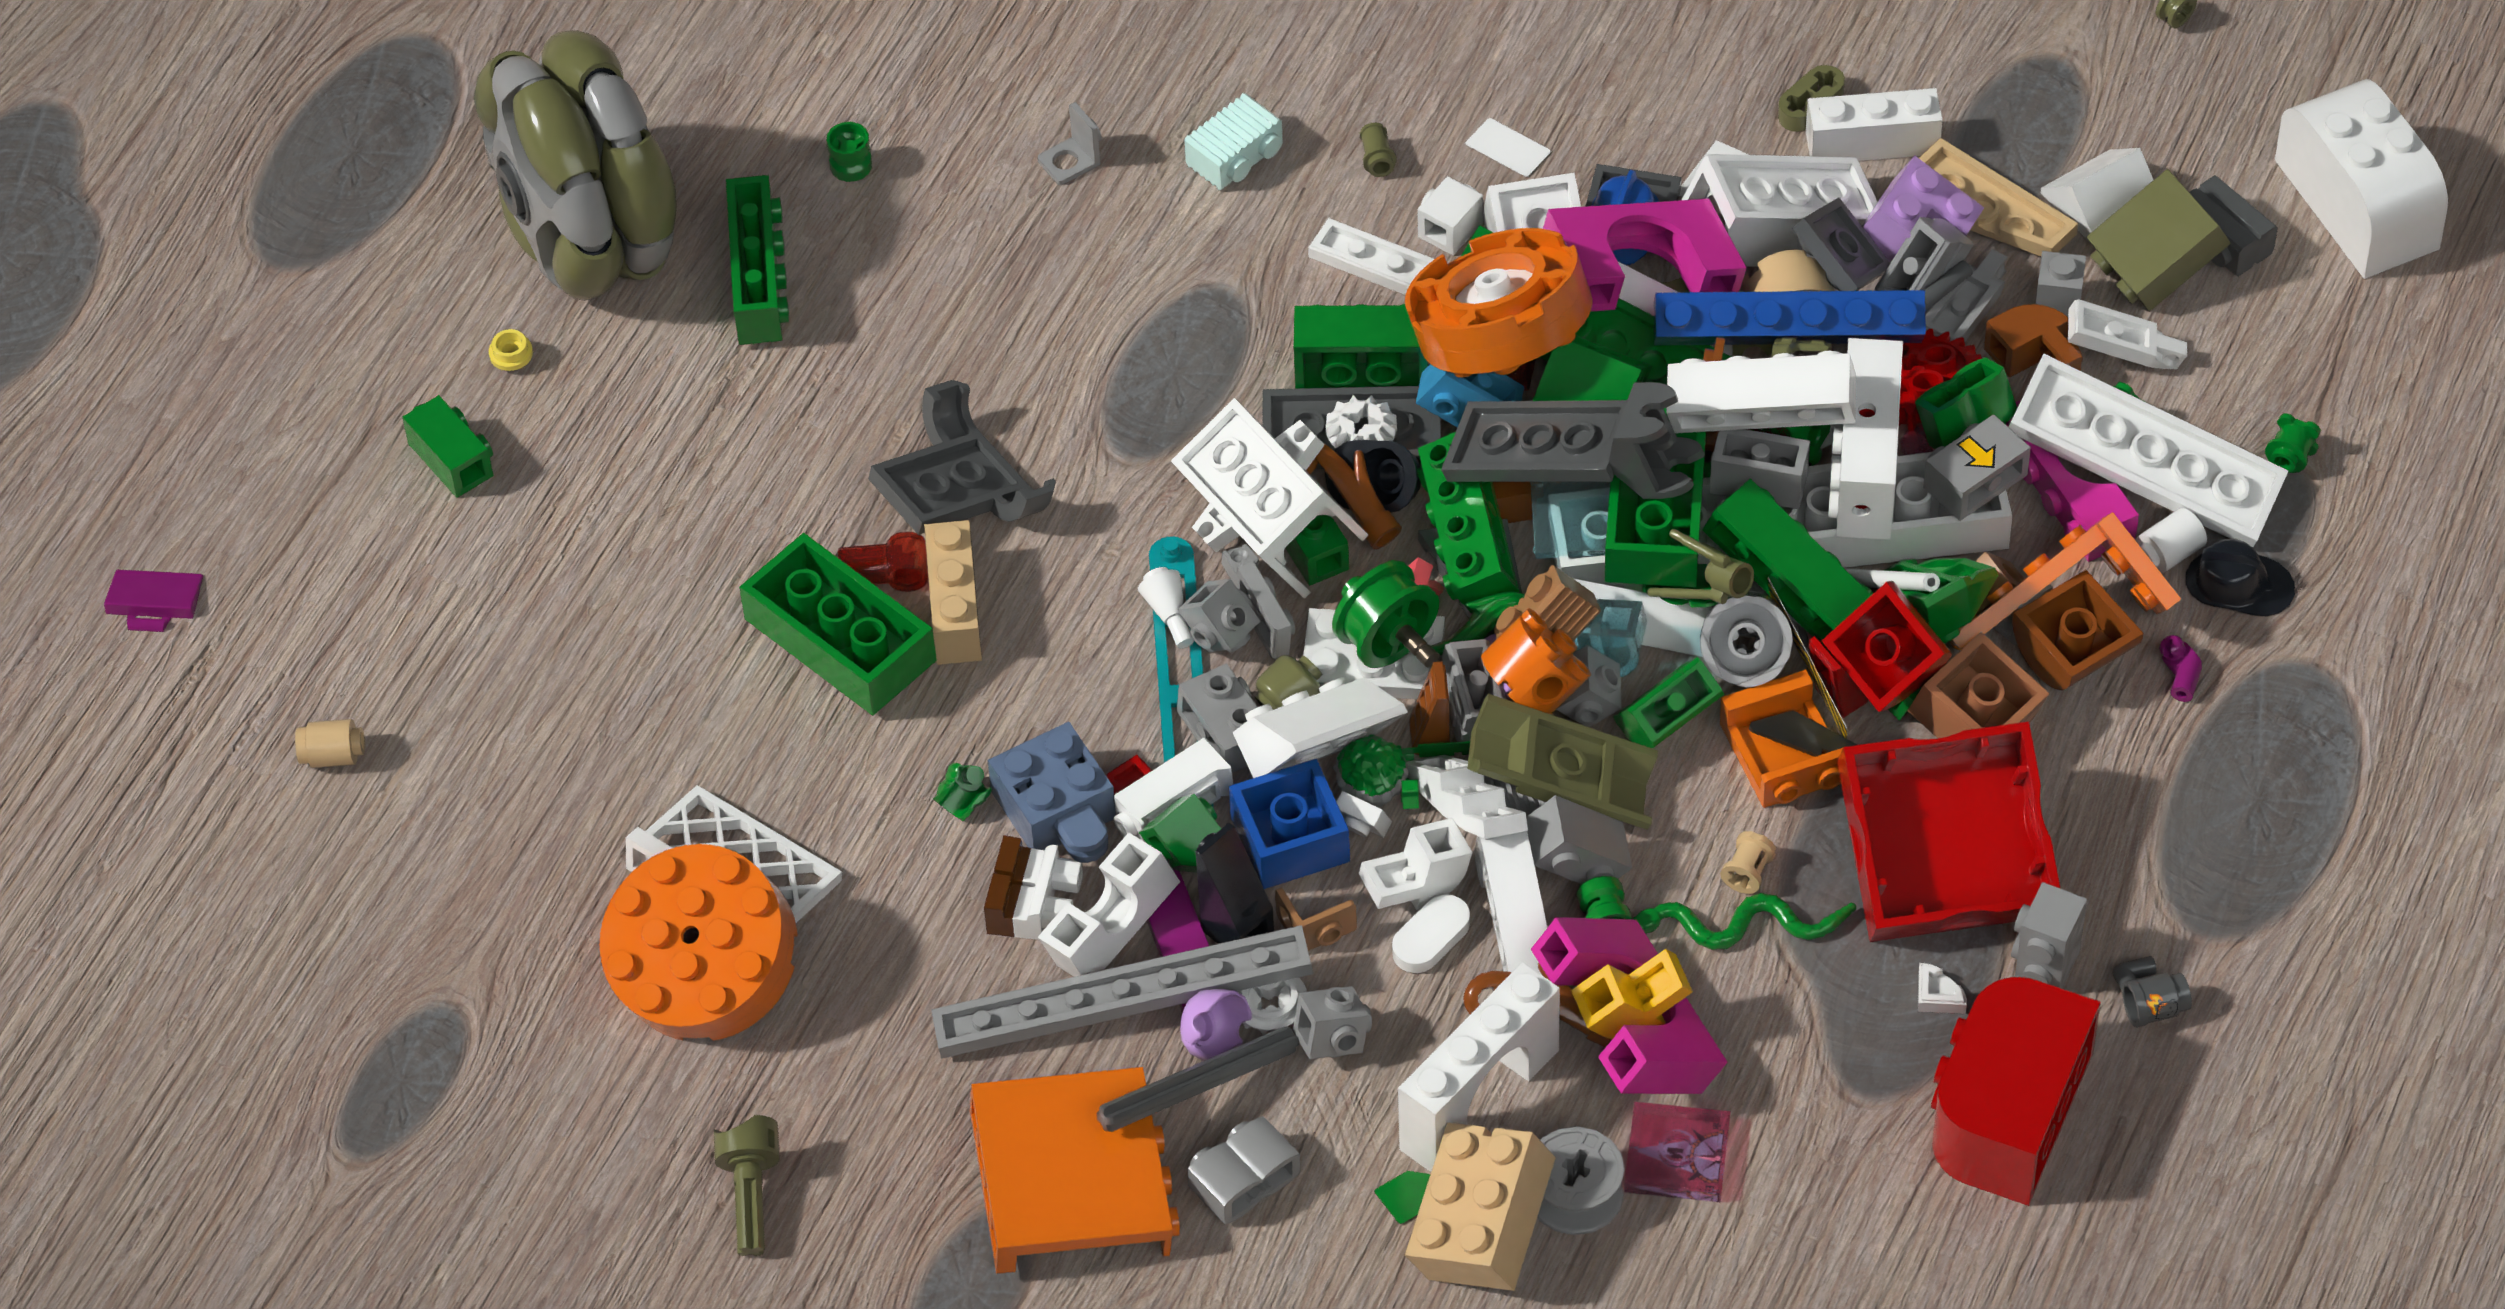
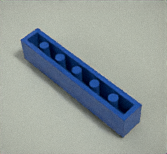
M1925 290L1655 293L1654 345H1715L1717 337L1725 338V345L1774 344L1776 338L1783 337L1796 338V341L1811 342L1812 340H1823L1829 344H1848V338L1922 343L1926 335Z

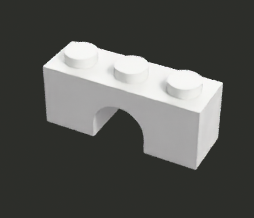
M1129 832L1099 866L1105 877V888L1095 906L1083 912L1068 902L1038 936V939L1056 965L1074 977L1104 970L1180 883L1163 854Z

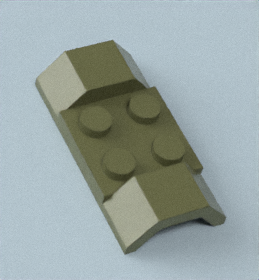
M1491 694L1485 697L1471 732L1467 769L1516 786L1517 793L1547 802L1556 795L1611 818L1647 830L1652 824V817L1644 815L1646 785L1656 763L1658 750Z

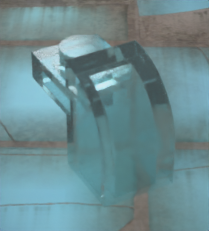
M1598 599L1601 612L1574 640L1577 649L1572 654L1588 645L1619 663L1621 678L1630 674L1636 668L1639 661L1647 626L1643 602Z

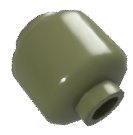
M1282 655L1256 680V688L1259 694L1255 699L1261 706L1270 704L1274 710L1283 706L1282 701L1301 691L1307 690L1309 696L1319 694L1321 685L1317 680L1323 674L1304 655L1298 661L1292 656Z

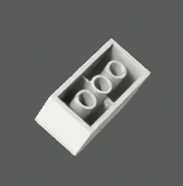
M2365 79L2284 111L2280 123L2275 161L2364 279L2440 249L2448 208V195L2442 172L2429 149L2375 82Z

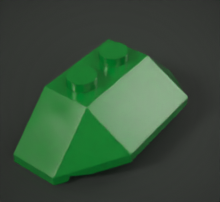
M1934 558L1918 563L1916 559H1903L1884 570L1934 573L1939 577L1940 585L1933 592L1901 591L1943 643L1956 638L1961 633L1959 628L1972 621L1999 576L1995 567L1967 558ZM1869 588L1873 594L1878 590L1877 588Z

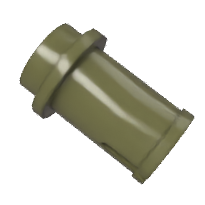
M1377 122L1366 124L1360 130V139L1365 152L1363 166L1366 171L1375 177L1387 176L1393 171L1397 163L1396 154L1389 146L1386 127L1383 128V124Z

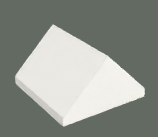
M2140 148L2111 149L2043 186L2041 194L2059 212L2078 223V231L2086 238L2154 179Z

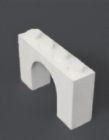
M1522 962L1398 1087L1400 1151L1431 1172L1447 1123L1467 1125V1115L1471 1101L1485 1076L1498 1061L1528 1082L1559 1051L1560 988Z

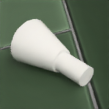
M1159 567L1149 571L1143 577V581L1138 587V592L1160 619L1168 625L1177 648L1182 649L1193 644L1194 639L1191 636L1186 621L1178 611L1184 604L1179 571L1168 570L1166 567Z

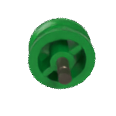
M1390 560L1371 569L1363 576L1351 578L1344 585L1341 592L1343 598L1339 602L1333 616L1332 631L1341 642L1354 644L1357 647V656L1365 666L1369 668H1382L1398 661L1409 652L1416 656L1427 668L1431 667L1433 662L1438 661L1439 653L1428 645L1423 638L1432 627L1438 614L1439 597L1429 586L1417 585L1415 583L1414 573L1406 563Z

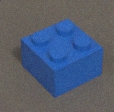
M1317 758L1229 786L1231 820L1264 889L1350 862L1349 829Z

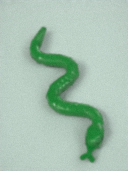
M1759 893L1746 897L1735 910L1728 927L1723 931L1714 932L1707 929L1689 907L1678 902H1667L1659 904L1655 908L1644 909L1633 917V920H1637L1645 934L1654 932L1659 927L1662 919L1668 917L1675 918L1698 945L1711 950L1728 949L1743 938L1752 917L1758 912L1771 913L1782 927L1794 937L1812 940L1832 933L1835 928L1857 909L1855 903H1849L1847 906L1835 911V913H1831L1828 917H1824L1820 923L1810 925L1800 921L1791 907L1777 895Z

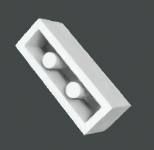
M1936 88L1808 98L1806 137L1810 156L1857 157L1858 161L1914 157V155H1923L1941 138L1942 115Z

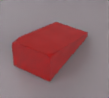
M1815 636L1809 639L1811 660L1840 716L1845 718L1868 702V698ZM1815 684V689H1816L1817 692L1820 694V692H1819V690H1818V688H1817V686H1816V684Z

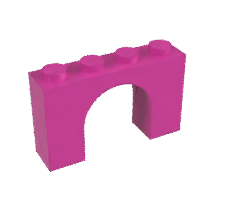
M1710 199L1548 209L1543 229L1562 234L1564 243L1568 247L1575 245L1593 298L1591 311L1615 310L1625 275L1612 252L1614 250L1631 248L1659 255L1678 270L1689 292H1739L1747 269Z
M1556 917L1531 948L1532 953L1553 984L1576 986L1607 964L1629 975L1658 954L1638 921L1628 919ZM1686 997L1662 1014L1666 1023L1664 1025H1623L1598 1056L1621 1094H1702L1728 1063Z

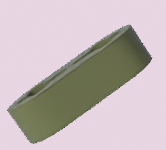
M1821 65L1811 69L1780 97L1778 107L1779 123L1790 131H1806L1808 98L1844 96L1845 77L1843 73L1831 65Z

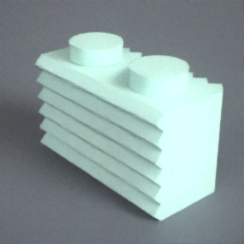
M1242 93L1241 97L1236 98L1234 103L1230 102L1228 107L1223 108L1222 112H1217L1215 117L1212 116L1209 121H1205L1204 125L1199 126L1197 131L1193 130L1191 135L1186 136L1184 140L1186 164L1188 167H1192L1194 172L1204 176L1206 181H1210L1213 186L1216 185L1218 190H1222L1232 181L1240 182L1248 175L1251 167L1262 158H1272L1279 151L1283 143L1282 120L1249 95Z

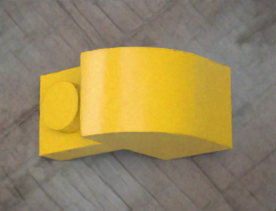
M1668 949L1663 950L1629 975L1607 964L1571 990L1587 1029L1609 1039H1613L1623 1025L1666 1024L1662 1014L1693 992L1677 955Z

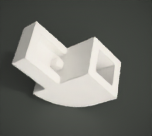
M1453 818L1412 827L1404 852L1364 861L1361 863L1358 874L1378 909L1411 901L1415 909L1419 910L1432 898L1439 895H1448L1459 885L1467 872L1473 852Z

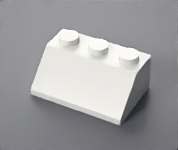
M1341 677L1321 686L1319 694L1309 696L1307 690L1284 699L1282 701L1283 706L1273 710L1270 704H1265L1245 714L1247 722L1233 731V735L1253 778L1316 758L1318 760L1340 752L1354 739L1368 737L1369 734L1377 735L1407 713L1406 707L1402 702L1364 677L1346 683L1344 677Z

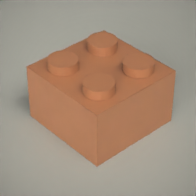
M1980 632L1922 686L1908 712L1937 738H1943L1963 730L2028 721L2030 723L2050 693L1987 636Z

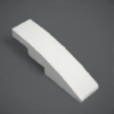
M1440 755L1407 762L1408 778L1410 780H1418L1419 792L1447 819L1453 818L1456 825L1463 830L1483 839L1528 831L1526 812L1506 807L1504 788L1484 783V775L1467 769L1468 761Z

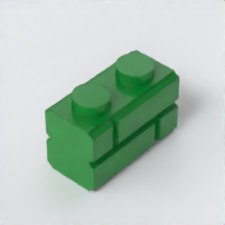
M1696 657L1682 664L1634 700L1632 704L1614 715L1613 718L1629 741L1654 748L1722 697L1724 692L1704 663Z

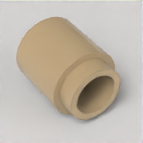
M353 719L308 722L306 727L296 728L295 748L299 764H309L311 768L355 765L358 755H364L365 753L363 728H356Z

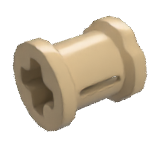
M1744 831L1739 834L1736 840L1737 850L1732 860L1724 864L1720 875L1724 883L1731 889L1744 894H1753L1760 888L1762 883L1760 875L1765 865L1772 862L1776 855V846L1764 835L1752 831Z

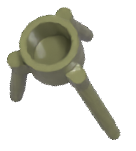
M1672 529L1669 535L1673 539L1711 560L1705 570V579L1710 583L1711 590L1649 588L1647 594L1650 597L1702 599L1725 604L1729 596L1741 598L1749 592L1754 580V570L1749 563L1727 556L1706 543H1700L1690 536Z

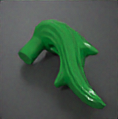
M1507 591L1465 603L1466 607L1473 611L1469 620L1455 634L1431 647L1439 655H1442L1445 645L1450 642L1484 639L1486 634L1496 626L1502 612L1508 607L1518 605L1519 600L1524 598L1525 594Z

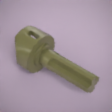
M754 1115L749 1120L726 1132L714 1129L715 1164L722 1170L733 1172L737 1253L740 1256L750 1254L760 1256L764 1254L762 1170L769 1169L780 1161L777 1121L771 1117Z

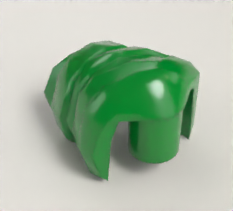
M953 762L947 769L945 780L940 782L937 795L933 800L961 821H965L976 806H980L991 794L992 788L984 786L982 783L984 771L981 767L961 765Z

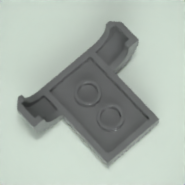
M950 380L925 388L922 400V414L928 437L933 446L872 465L868 477L870 482L918 535L925 533L924 524L963 521L989 511L1001 520L1015 521L1045 510L1052 499L1056 484L1054 478L1046 480L1042 488L1032 489L977 429L969 411L970 387L966 383Z

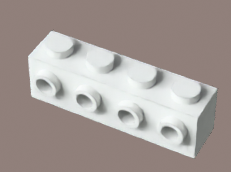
M1823 351L1812 356H1795L1793 354L1781 353L1774 355L1772 358L1750 359L1745 356H1733L1726 361L1706 362L1701 359H1687L1681 363L1668 364L1667 385L1672 387L1678 396V402L1667 407V416L1675 433L1856 423V372L1850 353L1842 354L1837 351Z

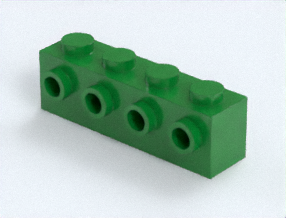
M769 175L726 179L733 309L739 345L783 341L781 323H789V308L787 296L780 297L779 290L787 289L785 263L777 264V257L785 256L783 230L775 231V224L783 223L780 197L772 198Z
M1453 432L1418 448L1422 466L1417 468V474L1430 498V502L1426 503V511L1431 523L1437 528L1439 538L1434 540V545L1439 558L1446 565L1447 574L1443 575L1444 586L1452 600L1459 599L1466 607L1465 603L1507 591L1519 592L1493 482H1447L1441 471L1456 433Z

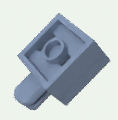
M1069 721L987 760L991 792L1027 847L1045 850L1049 845L1060 846L1063 844L1070 856L1075 861L1081 863L1096 861L1105 854L1108 849V829L1105 823L1114 820L1113 818L1116 816L1114 788Z

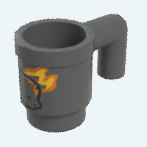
M2152 956L2119 963L2113 968V977L2122 991L2124 1007L2134 1027L2137 1028L2149 1023L2177 1017L2179 1012L2191 1009V992L2185 976L2182 973L2154 975L2157 973V967Z

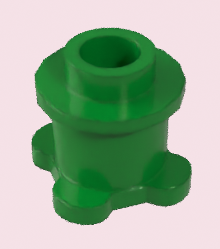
M2287 413L2281 414L2277 420L2280 431L2277 432L2275 439L2268 442L2265 448V455L2269 462L2288 470V473H2299L2306 468L2308 456L2315 455L2319 449L2316 439L2319 437L2321 429L2314 422H2304L2295 419L2291 414Z

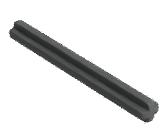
M1290 1027L1279 1028L1102 1104L1096 1113L1097 1120L1105 1131L1113 1132L1293 1054L1299 1045L1298 1037L1294 1035Z

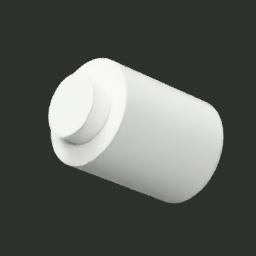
M2179 508L2138 535L2136 542L2161 574H2163L2204 547L2207 543V535L2202 523L2195 514L2186 508Z

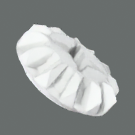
M1353 395L1347 403L1337 401L1334 411L1327 414L1326 434L1330 443L1335 448L1347 441L1353 440L1393 442L1397 433L1396 415L1391 413L1387 402L1379 404L1372 395L1367 400H1358ZM1367 417L1368 424H1365L1362 429H1359L1358 434H1355L1354 423H1358L1361 418Z
M1298 977L1237 991L1246 997L1252 1012L1251 1020L1243 1022L1245 1029L1253 1027L1259 1029L1265 1035L1268 1031L1288 1027L1293 1024L1299 992H1307L1302 980ZM1274 996H1278V1008L1270 1005L1266 1009H1262V997L1270 1000Z

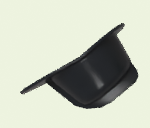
M1353 440L1343 443L1334 450L1353 471L1354 452L1357 450L1363 452L1367 472L1376 495L1385 510H1389L1391 513L1406 507L1416 497L1421 488V482L1417 474V468L1421 466L1417 458L1402 444L1392 441ZM1325 472L1327 489L1332 498L1343 508L1350 509Z
M2223 539L2205 548L2203 553L2190 563L2186 571V586L2190 594L2201 603L2213 607L2266 617L2281 613L2290 606L2295 596V582L2287 569L2279 562L2258 555L2253 547L2237 539Z

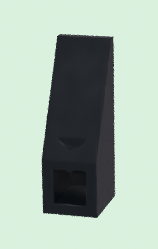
M1228 822L1216 834H1208L1200 842L1196 850L1201 927L1203 932L1218 944L1274 932L1273 907L1235 827Z

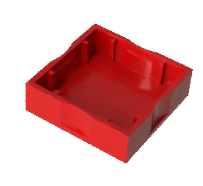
M2029 721L1963 730L1957 734L1938 739L1905 738L1843 747L1837 763L1870 942L2016 922L2023 904L2031 906L2042 882L2060 888L2052 840L2044 824L2041 812V782Z

